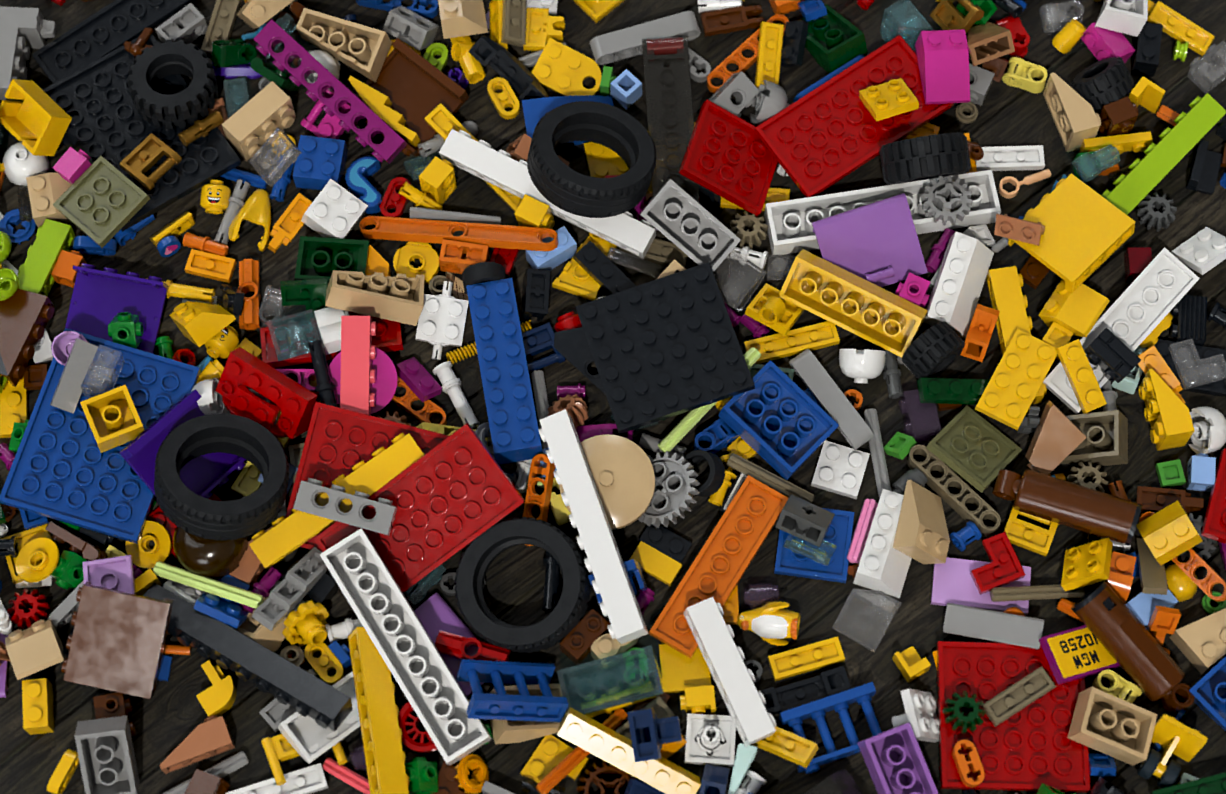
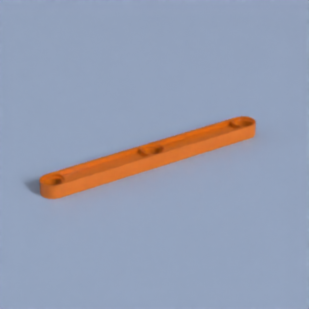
M367 216L359 222L362 236L369 239L442 244L443 239L488 245L491 248L552 251L559 245L557 232L550 228ZM368 225H376L375 228L371 230L365 229V227ZM456 231L464 232L460 236L453 235V233H455ZM546 237L553 238L551 242H542Z

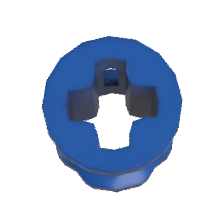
M968 521L966 526L958 532L950 534L953 544L961 552L966 549L968 544L974 540L978 541L982 537L980 530L972 521Z

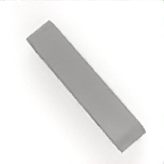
M685 11L599 35L591 39L589 44L595 62L598 65H605L647 53V41L683 39V42H687L697 38L701 32L694 12Z
M806 349L789 361L796 375L806 388H809L822 406V409L839 424L837 429L854 450L874 437L869 426L809 349Z

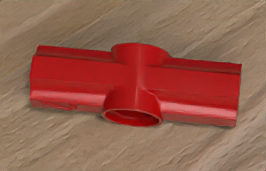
M440 630L435 641V646L439 653L456 658L509 662L511 652L509 649L484 643L476 638H466ZM470 646H477L479 649L475 655L469 656L466 654Z

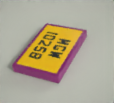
M1086 625L1039 639L1058 685L1120 666Z

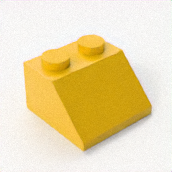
M1062 279L1038 316L1048 328H1050L1053 322H1056L1074 333L1073 336L1087 337L1110 300L1083 283L1071 294L1064 288L1065 281Z
M192 301L177 305L173 310L174 312L169 315L182 334L199 348L236 320L233 314L219 304Z
M1178 500L1137 524L1140 534L1160 566L1203 542Z

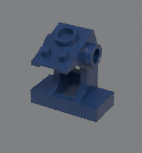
M654 708L627 712L635 762L660 759L662 744L682 741L678 716L658 718L657 714L654 713Z

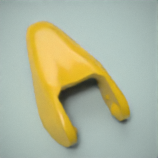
M257 189L247 199L231 222L228 236L234 242L239 238L238 232L243 220L263 226L265 231L261 241L257 244L258 250L262 252L270 242L271 206L269 193L266 190Z

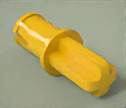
M407 181L398 192V194L415 203V207L419 206L435 210H442L443 208L441 204L427 196L425 191L421 192Z

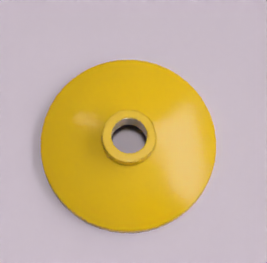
M146 521L138 544L129 541L125 542L127 555L132 556L135 565L145 569L154 568L158 561L165 562L171 551L169 532L158 522ZM152 540L155 543L153 549L149 547V543Z
M46 537L35 538L25 544L16 558L15 568L18 576L24 581L31 583L47 578L55 570L59 561L60 553L57 544Z

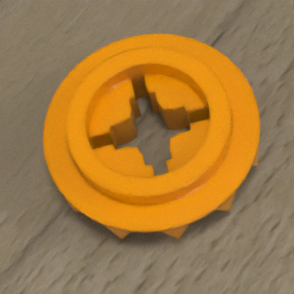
M469 754L460 759L459 764L455 766L457 769L455 778L459 780L458 787L463 788L465 793L477 794L482 792L481 789L485 781L488 782L489 771L481 757ZM470 770H474L472 774V779H468Z

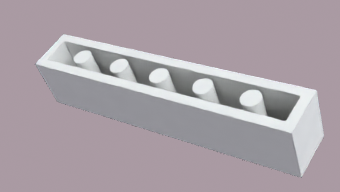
M711 597L687 607L683 613L745 747L772 736L776 731L774 728L776 727L775 719L765 709V698L762 692L757 691L754 685L755 677L750 668L747 669L743 662L745 657L740 646L736 647L733 641L734 632L731 626L725 624L722 617L724 615L722 606Z

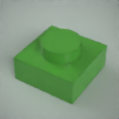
M604 66L600 96L610 95V83L616 79V76H613V67Z
M897 432L884 446V451L887 455L903 460L917 442L912 436Z
M1180 459L1156 464L1155 467L1161 488L1185 484L1186 479Z

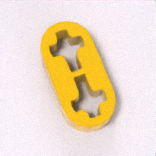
M71 749L66 750L48 782V792L52 794H62L79 764L78 752Z

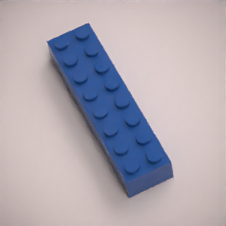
M508 278L467 285L495 460L501 465L533 459L535 455L543 454L513 280Z

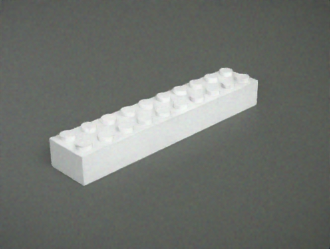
M992 170L951 176L952 181L960 178V185H968L966 191L972 192L970 199L973 200L972 206L969 207V214L964 216L962 222L956 219L955 225H952L950 221L943 225L940 219L935 223L933 215L931 217L926 216L928 209H922L924 203L921 201L922 195L925 194V186H930L932 179L765 204L764 216L768 225L772 257L799 253L802 249L806 251L819 250L816 236L813 233L812 222L902 193L906 195L917 234L943 231L946 228L957 229L996 223V215L1001 214V208Z
M361 528L320 554L321 558L445 762L451 766L492 740L480 719L468 718L466 713L469 705L468 698L366 532Z

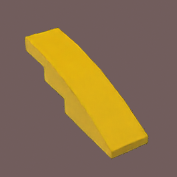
M350 76L348 80L363 103L401 138L416 148L421 141L418 134L404 126L406 124L405 118L402 114L390 108L392 103L389 97Z

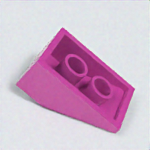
M965 29L921 31L915 43L925 104L969 103V49Z

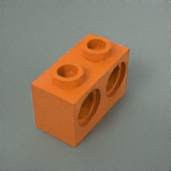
M443 239L439 256L440 271L462 274L471 265L489 262V246Z

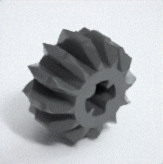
M1157 191L1152 196L1147 194L1138 204L1137 216L1141 217L1140 224L1147 223V230L1155 227L1157 232L1160 231L1161 227L1164 229L1169 228L1170 223L1174 222L1176 218L1174 214L1177 212V207L1172 206L1174 203L1173 199L1166 200V193L1159 197Z

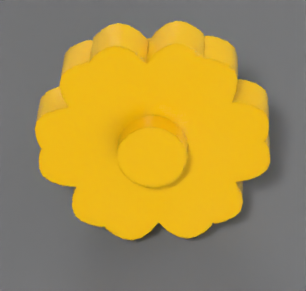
M313 601L302 603L298 606L297 611L290 612L288 618L285 619L284 625L286 627L282 634L291 645L296 643L299 646H304L305 644L320 645L327 637L325 624L328 623L325 620L328 618L329 613L320 602L316 604Z

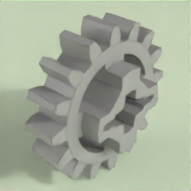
M951 175L948 176L947 180L939 176L938 182L932 179L930 186H925V194L922 195L921 199L924 202L922 209H928L926 216L931 217L933 215L935 217L934 222L936 223L940 219L943 225H946L947 221L955 225L956 219L962 222L964 216L969 214V207L973 203V200L970 199L972 192L966 191L968 185H960V178L952 181Z

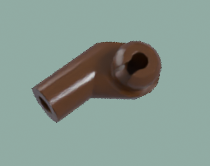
M967 141L970 159L978 161L983 158L984 152L979 144Z

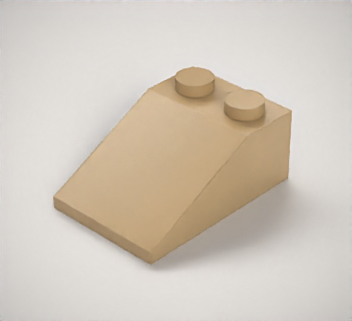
M1051 73L1043 95L1066 152L1080 149L1083 139L1095 138L1097 136L1098 129L1101 126L1100 116L1094 112L1092 105L1056 73Z
M44 173L26 177L32 216L37 227L42 226L46 218L64 224L71 223L69 219L53 206L71 184L58 173Z
M907 480L893 548L922 564L946 563L950 538L941 497L914 481Z
M562 683L549 684L553 697H565ZM539 684L527 685L530 696H542ZM516 685L504 686L507 695H519ZM493 688L489 694H496L495 689ZM489 719L495 744L520 743L558 733V727L561 723Z

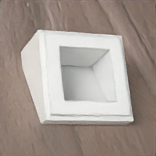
M986 224L970 226L962 233L978 239L986 247H991L995 244Z

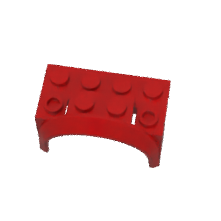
M241 347L230 352L215 390L222 395V401L231 414L239 415L261 424L277 438L289 437L291 439L308 430L315 400L318 396ZM246 386L263 395L270 401L274 402L276 405L268 403L262 400L261 398L257 397ZM281 411L277 425H274L277 415Z

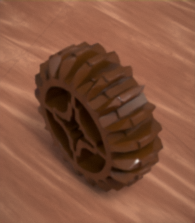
M603 760V768H599L598 764L594 763L593 769L595 772H592L590 769L585 770V774L589 778L580 777L579 781L585 786H577L576 790L579 793L589 794L590 788L594 783L601 794H605L606 789H609V791L613 789L614 794H619L623 788L622 786L625 783L628 785L629 779L640 780L636 777L631 778L632 775L613 765L607 767V762ZM605 775L620 777L613 782H606L600 779V777Z

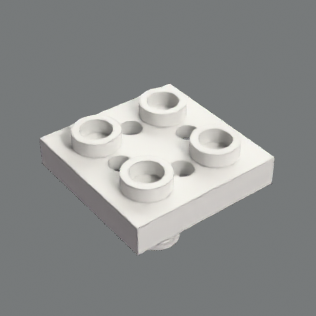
M914 689L900 691L906 713L892 717L893 727L909 722L916 740L938 742L940 733L939 720L935 711L936 701L932 694Z
M687 713V743L685 744L684 764L734 767L736 726L731 716ZM720 739L722 740V742H724V741L726 740V743H725V744H721V743H720Z

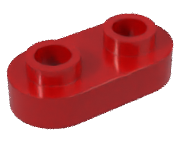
M396 177L390 181L380 204V211L383 217L400 218L402 216L408 199L398 194L397 190L402 186L404 187L403 184L406 181L410 184L408 179ZM391 208L396 209L393 213L388 212Z

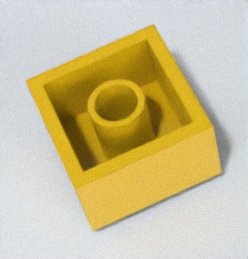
M126 384L80 402L101 453L133 441L145 431Z

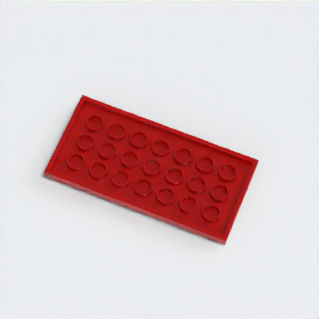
M898 35L755 127L754 132L807 198L816 196L879 155L881 146L902 140L951 108L954 103L925 104L917 55L901 35ZM902 78L918 99L919 109L876 122L860 100L859 91L870 86L889 82L892 79Z
M467 423L369 497L370 500L377 502L379 497L393 501L392 506L397 507L390 536L366 529L363 530L404 593L523 504L525 500ZM367 506L364 509L363 515L366 519L375 517L376 509L374 506ZM336 521L315 537L314 540L324 552L361 528Z

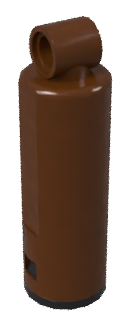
M1029 469L1024 471L1023 477L1009 470H999L992 491L999 498L1010 501L1015 500L1013 507L1017 511L1103 538L1108 537L1112 541L1130 546L1142 509L1141 504Z
M1105 580L1092 588L1071 607L1074 613L1151 701L1161 698L1162 706L1171 713L1178 712L1192 705L1194 696L1189 692L1191 687L1180 683L1185 676L1184 671Z

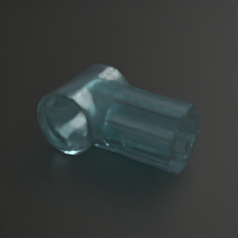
M1110 144L1092 154L1088 152L1079 156L1071 164L1082 182L1086 183L1097 177L1102 171L1118 164L1121 160L1117 148Z

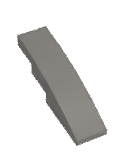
M314 547L287 572L285 579L270 592L269 597L254 611L252 618L272 631L328 570L320 556L322 552Z

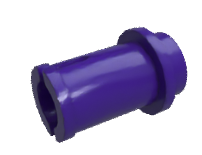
M454 68L455 72L451 69L448 77L463 89H466L469 82L466 80L465 75L459 68Z

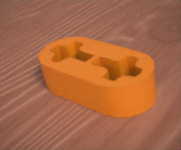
M960 740L952 749L954 762L963 784L968 787H976L981 784L985 777L982 763L975 745L969 740ZM961 746H963L964 749L970 750V752L967 754L968 761H966L964 754L959 755L958 751L961 749ZM969 765L972 772H977L979 775L975 778V781L967 777V774L970 772Z

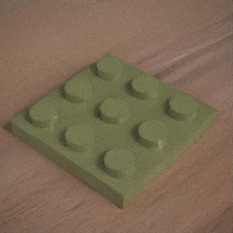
M100 156L58 198L53 206L103 248L150 200V197L105 158Z
M968 405L926 447L981 493L997 478L999 470H1005L1022 451L1018 445Z

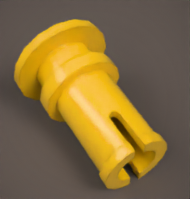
M725 469V478L722 486L709 497L708 502L722 506L727 489L732 485L730 480L736 479L737 476Z

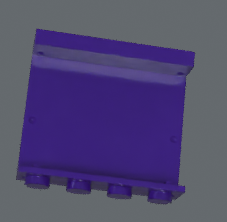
M82 263L81 267L73 265V269L77 271L65 328L113 342L112 337L108 335V324L118 313L130 312L131 315H139V322H142L144 327V333L141 336L142 341L135 349L154 354L169 287L162 282V278L149 276L148 279L140 278V274L126 272V275L117 274L118 270L104 267L103 271L95 270V266Z
M197 390L186 394L119 452L154 495L155 460L161 443L180 424L205 415L196 402L202 397ZM229 453L204 454L192 459L180 470V479L192 492L209 499L213 495L211 490L216 486L220 488L228 482V475L233 471L235 473L240 471L246 465L244 462L246 459Z

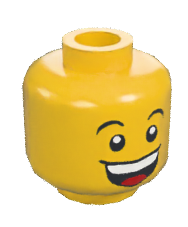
M210 180V184H205L201 188L200 206L205 209L206 213L223 214L229 205L231 189L224 185V181Z
M230 325L225 327L204 344L207 348V354L214 359L228 358L230 352L234 351L239 344L238 333Z

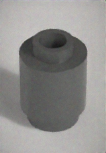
M914 468L913 470H908L892 484L894 489L892 492L904 495L907 480H912L924 488L928 480L922 471Z

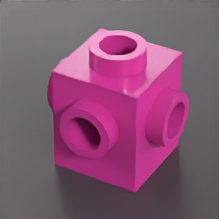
M909 272L905 283H899L895 295L925 308L930 297L927 292L931 282Z

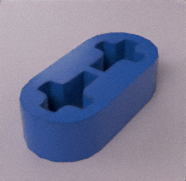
M88 236L74 237L73 250L81 254L105 256L116 254L117 241L115 239H111L101 248Z

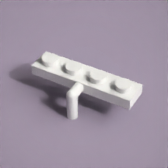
M318 763L284 774L286 783L283 785H277L275 779L271 778L225 794H311L327 789L328 784L322 764Z

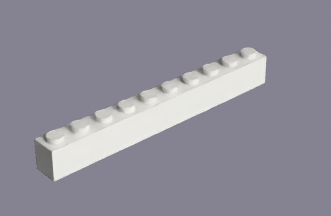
M452 129L439 151L442 160L446 159L452 165L521 199L526 194L550 206L553 215L642 259L646 256L656 237V229L653 228L652 224L646 220H641L640 222L634 219L633 215L628 211L612 217L589 218L558 208L549 202L535 187L530 178L526 161L520 159L518 162L512 159V156L506 151L499 150L498 152L483 140L477 142L471 139V135L463 130L457 132Z
M565 409L540 419L542 428L538 429L543 442L547 441L549 449L546 450V454L550 463H554L557 469L553 473L558 485L562 484L564 492L561 493L565 506H570L572 514L569 515V519L573 528L577 527L579 536L576 539L580 549H585L587 558H584V562L588 571H592L595 580H592V585L596 594H601L603 602L599 604L603 615L609 617L611 624L607 625L612 639L616 638L620 644H624L649 634L570 414Z

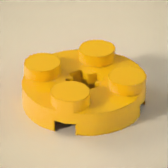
M406 243L407 245L401 249L399 248L394 255L393 266L395 273L406 274L410 278H415L416 275H425L424 285H429L430 280L437 276L440 268L437 252L429 243ZM414 259H420L422 265L414 268L410 263L411 261L415 262Z

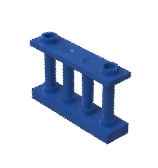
M462 659L456 676L457 681L470 682L473 693L466 713L468 718L562 722L569 704L566 697H553L549 684L555 670V664ZM480 682L493 683L496 694L483 693ZM503 683L516 684L519 695H507ZM539 684L542 696H530L527 685Z
M873 682L780 712L779 720L782 727L788 725L789 728H792L794 734L805 739L806 737L801 726L802 720L808 718L815 720L827 752L825 755L813 758L807 768L798 765L799 773L803 771L806 774L816 772L820 769L819 766L861 752L857 743L859 739L847 710L850 704L858 702V705L862 706L873 736L882 733L870 702L872 700L871 697L876 692ZM835 710L836 713L838 712L850 743L849 747L836 750L824 718L826 712Z

